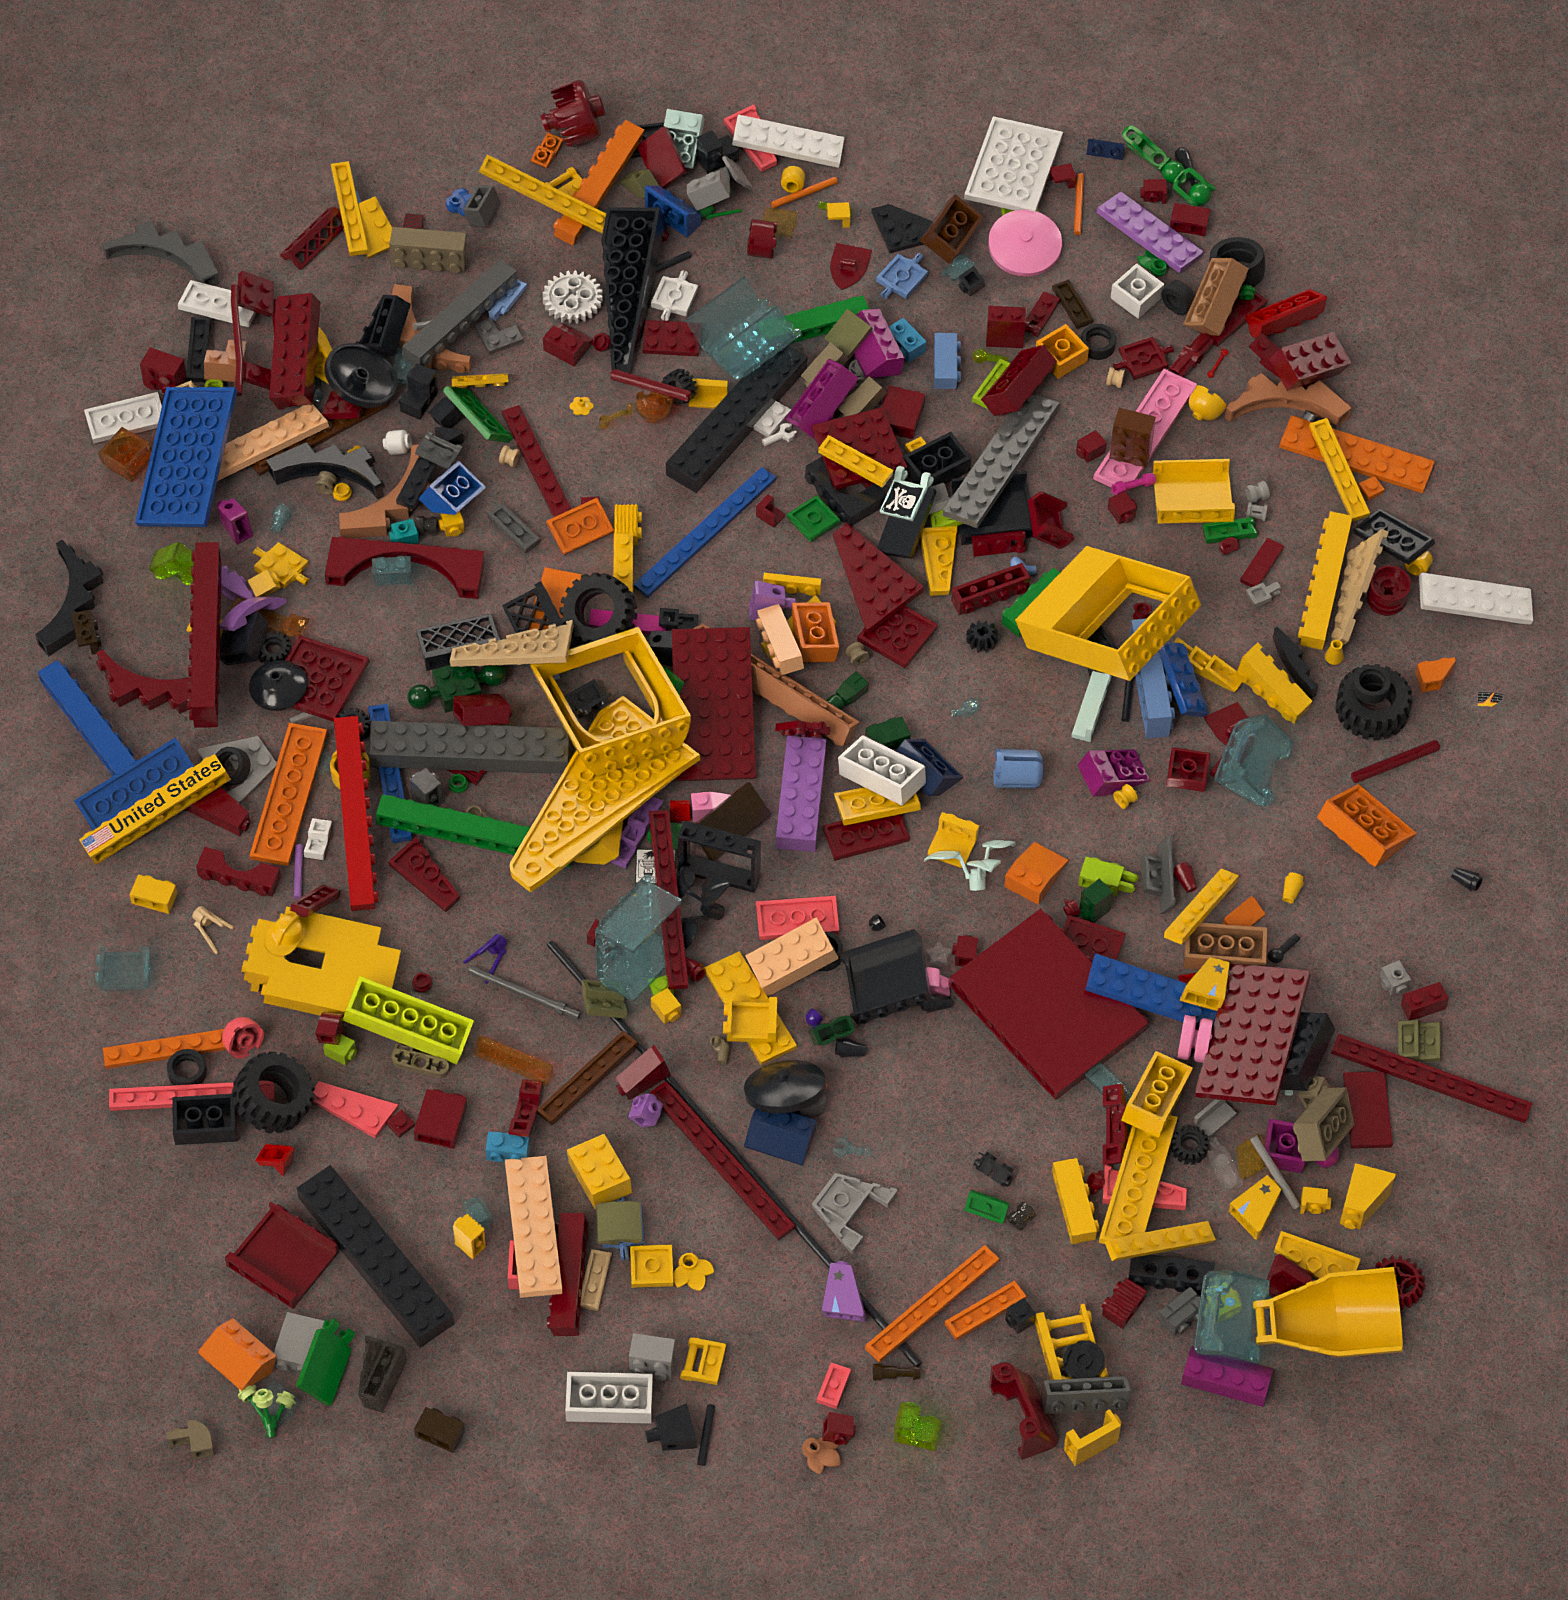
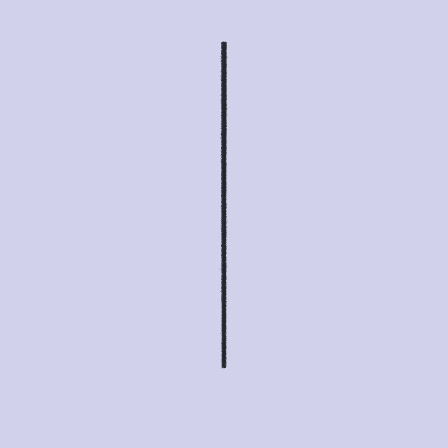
M550 941L547 947L582 986V980L587 979L555 942ZM609 1017L621 1031L624 1030L638 1042L636 1049L641 1054L648 1050L621 1018ZM669 1076L664 1079L795 1225V1231L830 1269V1263L835 1262L674 1078ZM860 1292L864 1310L884 1330L889 1324ZM905 1342L898 1347L913 1365L920 1366L922 1364Z

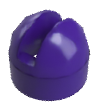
M813 1008L807 1012L805 1017L807 1024L810 1026L818 1025L823 1020V1017Z

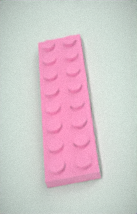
M1163 369L1136 410V412L1156 417L1149 460L1197 386L1196 383L1166 369ZM1109 451L1095 472L1093 479L1111 487L1112 484L1119 481L1125 483L1136 480L1145 467L1110 459Z

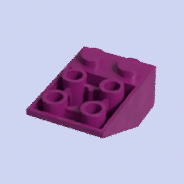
M1135 749L1088 751L1077 765L1093 797L1111 795L1117 790H1122L1125 784L1135 787L1150 781Z

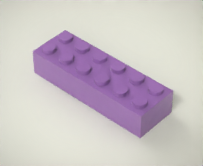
M787 736L776 832V849L815 852L826 739Z

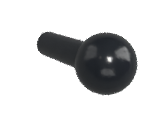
M1295 933L1279 948L1271 949L1268 952L1269 961L1280 963L1284 958V954L1300 940V937Z

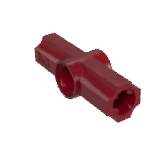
M1200 333L1190 346L1186 345L1182 349L1179 358L1172 364L1169 371L1184 378L1192 368H1196V365L1201 363L1204 354L1213 346L1214 340L1207 333Z

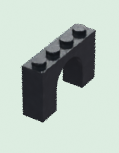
M822 456L806 465V481L815 486L818 495L827 500L831 510H836L843 523L846 522L853 526L881 509L887 494L879 485L874 483L859 493L844 494L835 490L832 486V481Z

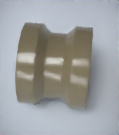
M327 471L320 472L318 481H316L314 486L316 491L327 495L332 494L333 485L336 484L337 477Z
M855 642L845 650V654L851 658L850 662L853 666L863 664L869 658V654L863 650L864 646L861 642Z

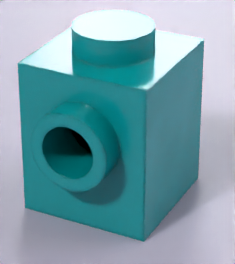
M409 519L391 524V532H389L390 542L419 544L414 520Z

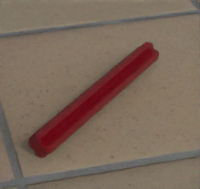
M616 369L610 373L611 380L686 402L692 397L690 391Z
M1437 740L1427 742L1351 773V779L1354 783L1361 782L1439 751L1440 745Z

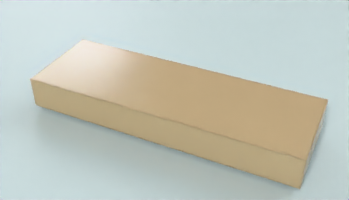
M591 1249L583 1281L581 1308L599 1310L612 1253Z

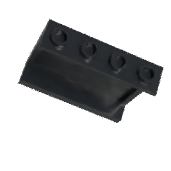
M1016 471L978 528L967 524L958 525L961 545L972 544V536L1024 531L1026 538H1033L1028 506L1030 495L1027 485V471ZM964 477L952 479V497L964 481Z
M915 929L840 953L841 961L846 965L853 1013L850 1014V1017L857 1024H866L870 1020L885 1018L889 1014L903 1012L907 1008L922 1006L926 1002L932 1001L922 938Z

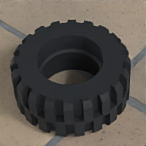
M593 572L591 576L588 574L582 575V580L580 581L578 579L572 582L574 586L572 588L568 587L565 590L567 596L561 599V603L564 604L563 607H560V614L563 615L561 621L566 625V621L573 620L572 638L585 645L634 628L633 619L637 620V613L634 612V609H637V603L633 601L635 597L629 591V588L617 578L606 573ZM596 595H609L614 604L610 620L601 627H589L584 620V610L587 603Z
M1388 666L1382 667L1388 672L1391 679L1390 690L1386 697L1391 706L1385 710H1370L1358 702L1353 692L1352 684L1356 671L1360 667L1354 668L1352 673L1348 672L1339 685L1335 707L1338 719L1341 723L1344 722L1343 727L1347 731L1351 729L1353 735H1362V739L1368 740V737H1372L1373 740H1380V737L1384 739L1390 738L1391 733L1396 735L1400 732V728H1404L1409 718L1413 699L1411 687L1407 686V680L1404 677L1401 678L1399 672L1396 670L1393 672ZM1366 677L1360 681L1361 687L1370 692H1376L1383 688L1382 682L1373 677Z
M269 1051L268 1054L262 1052L257 1056H253L238 1073L233 1083L232 1096L235 1097L233 1103L235 1107L239 1108L237 1111L241 1117L244 1116L245 1122L249 1125L253 1124L254 1128L258 1130L264 1129L266 1133H273V1131L283 1133L285 1130L293 1129L310 1110L315 1098L313 1092L315 1090L314 1083L310 1082L312 1077L309 1072L306 1073V1067L303 1064L297 1063V1059L294 1057L289 1058L287 1054L282 1052L277 1054L276 1051ZM259 1081H271L280 1086L287 1096L288 1104H278L266 1098L260 1089Z

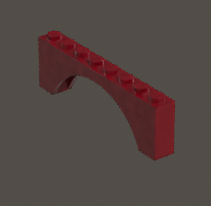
M342 536L331 538L325 570L326 585L346 586L357 574L372 566L387 562L403 561L422 564L438 571L451 582L459 598L479 599L485 563L484 551L460 549L457 547L446 548L421 544H404L402 542H384L382 540L373 541L362 538L352 539Z

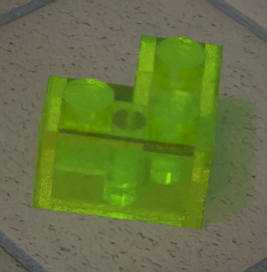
M180 542L155 551L148 570L159 579L164 580L171 576H176L182 583L191 585L193 583V578L191 577V566H193L192 551Z
M900 1402L894 1425L893 1442L935 1451L941 1429V1420L934 1416H921V1407L915 1403Z

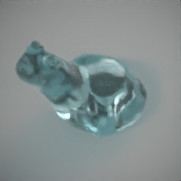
M967 698L960 708L951 711L952 717L974 715L979 707V700L977 698Z

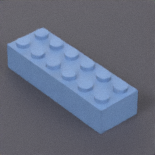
M1146 619L1131 620L1129 637ZM1159 651L1135 675L1146 739L1169 737L1170 730L1173 729L1172 719H1175L1174 708H1170V703L1172 702L1171 691H1167L1169 679L1167 674H1164L1165 668Z

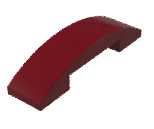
M522 1079L515 1114L511 1119L508 1130L509 1135L530 1136L537 1115L543 1082Z
M1122 1084L1103 1086V1107L1106 1108V1144L1103 1145L1104 1166L1122 1163L1128 1142V1123L1121 1121L1127 1106Z

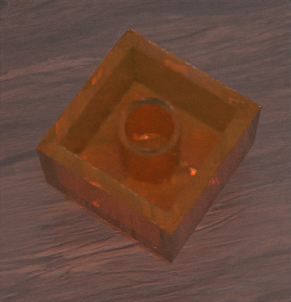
M121 427L99 451L98 456L105 467L132 483L149 464L152 447L146 440Z

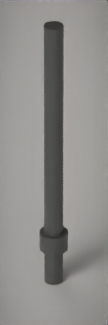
M472 965L468 970V973L554 1009V1012L560 1015L565 1014L577 1020L580 1017L581 1012L567 1007V1004L561 1001H553Z

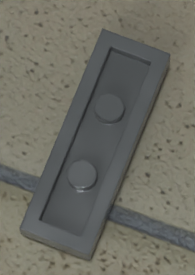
M503 503L488 513V519L524 553H527L540 543V538Z

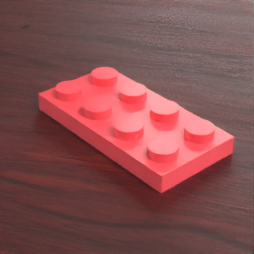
M836 896L756 901L759 940L777 939L816 917L825 932L839 935Z

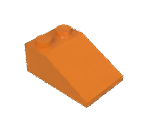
M830 602L792 603L793 637L801 652L803 662H835L839 643Z
M1034 842L1015 860L1005 875L1004 887L1039 905L1069 860Z

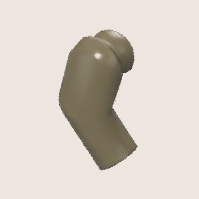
M714 1035L710 1038V1044L718 1053L717 1063L726 1065L729 1045L721 1037Z

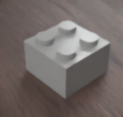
M633 1333L629 1352V1373L652 1374L655 1379L660 1381L671 1379L675 1361V1339Z

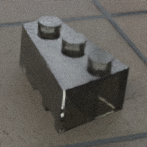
M365 1335L366 1344L365 1352L363 1353V1368L360 1375L358 1396L363 1407L383 1413L407 1363L408 1356L403 1346Z

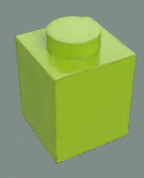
M342 1034L339 1045L325 1044L323 1046L325 1056L345 1066L357 1054L355 1041Z

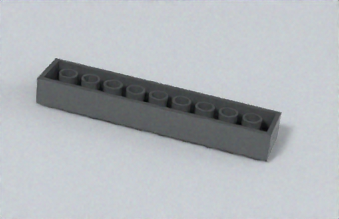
M371 721L370 767L563 774L568 765V734L564 728L494 725L463 726L462 724Z

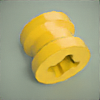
M1125 784L1122 790H1117L1113 793L1114 800L1122 809L1127 808L1129 803H1134L1138 800L1135 790L1128 784Z

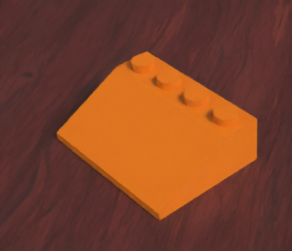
M1359 784L1326 800L1317 816V819L1325 827L1332 830L1338 838L1345 841L1355 852L1359 853L1374 867L1386 862L1417 834V832Z

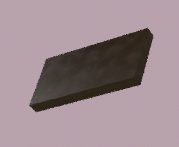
M747 782L695 824L745 836L769 817L771 813L752 784ZM700 845L709 860L714 861L724 853V851Z

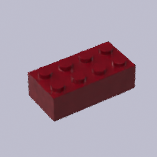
M1334 332L1280 348L1269 359L1287 391L1339 375L1352 364Z
M1045 345L1021 350L982 397V402L994 416L1018 412L1023 407L1022 404L1025 400L1033 395V390L1043 383L1042 379L1053 370L1052 367L1057 362Z

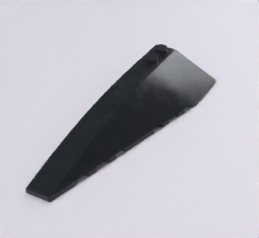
M607 207L601 242L606 281L605 293L612 371L616 369L631 374L653 290L666 220L660 208Z

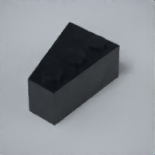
M383 295L372 313V321L368 327H364L362 331L365 333L359 342L356 341V343L368 346L384 356H395L411 304L397 295Z

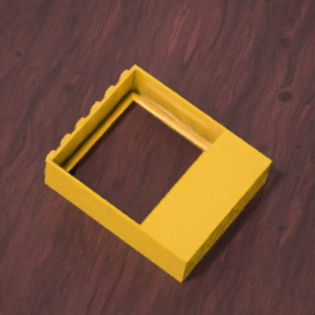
M1086 546L1015 621L1027 648L1130 681L1201 606L1190 576ZM1132 592L1162 601L1158 608L1118 650L1087 640Z

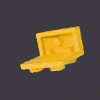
M942 812L939 817L938 830L928 850V856L938 851L960 852L966 865L978 838L979 825L970 820L966 821L957 818L953 814ZM937 859L962 868L958 859Z

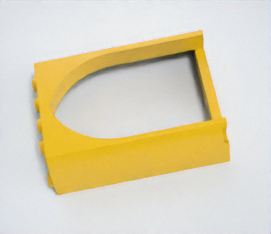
M639 627L570 649L567 662L530 664L536 679L582 761L597 776L678 749L687 736L691 715ZM623 652V660L655 716L651 726L605 741L593 736L580 725L553 675Z

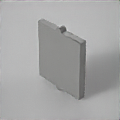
M726 156L722 157L734 180L743 187L752 190L753 186L741 166Z

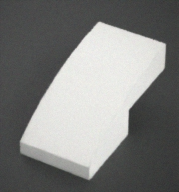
M312 818L308 831V840L304 849L305 858L324 860L332 821Z

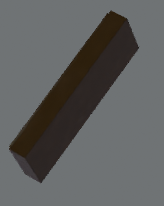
M1069 279L1052 285V290L1060 298V303L1076 329L1094 322V319Z

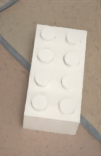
M863 735L838 757L839 775L901 806L926 784L924 765Z
M567 1372L566 1422L651 1423L652 1374Z

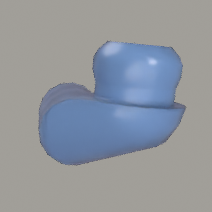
M1017 556L1011 559L1010 566L1023 563L1029 575H1036V565L1026 566Z

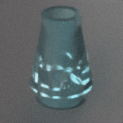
M277 504L274 507L270 531L278 534L281 533L282 528L291 517V508L283 504Z

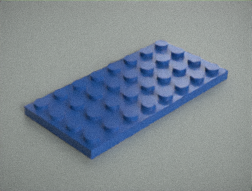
M166 387L135 524L137 526L207 527L237 396L235 387Z

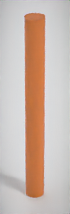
M1082 173L1077 174L1075 235H1081L1084 174Z
M837 178L827 179L770 202L771 207L774 209L838 183Z

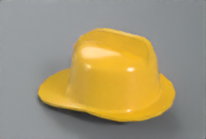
M291 914L283 915L267 932L264 939L266 949L275 956L290 954L304 938L306 926L297 914L295 916Z

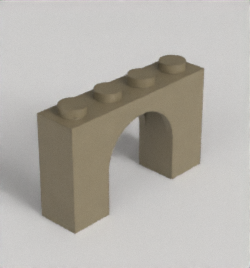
M830 342L801 375L805 379L804 384L807 387L810 385L828 358L841 365H844L849 358ZM869 376L854 393L845 396V401L837 407L835 412L841 411L844 414L842 417L873 410L887 392Z

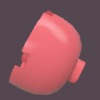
M247 1017L233 1019L225 1026L222 1033V1042L226 1050L233 1057L240 1059L249 1056L250 1054L247 1052L255 1046L259 1049L264 1040L263 1029L258 1023Z

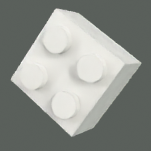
M1135 264L1112 285L1111 299L1139 319L1162 299L1161 292L1164 289V283L1138 264Z

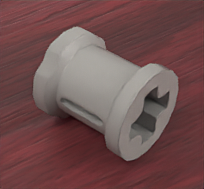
M1249 502L1246 518H1257L1265 522L1268 505L1260 506Z

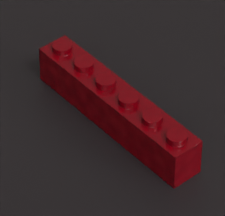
M560 1213V1220L556 1222V1232L558 1234L556 1242L562 1294H555L549 1298L551 1315L547 1317V1327L551 1330L553 1336H579L581 1296L589 1221L585 1213Z

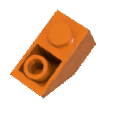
M1455 657L1441 658L1430 662L1423 661L1417 664L1415 675L1421 693L1441 689L1454 670Z

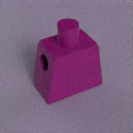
M235 499L219 501L217 509L221 524L234 542L238 545L253 537L247 511Z

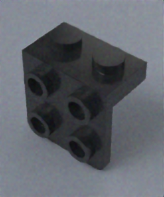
M593 679L564 695L574 715L579 719L592 712V707L596 710L610 702L608 698L612 696V693L603 695L596 680Z

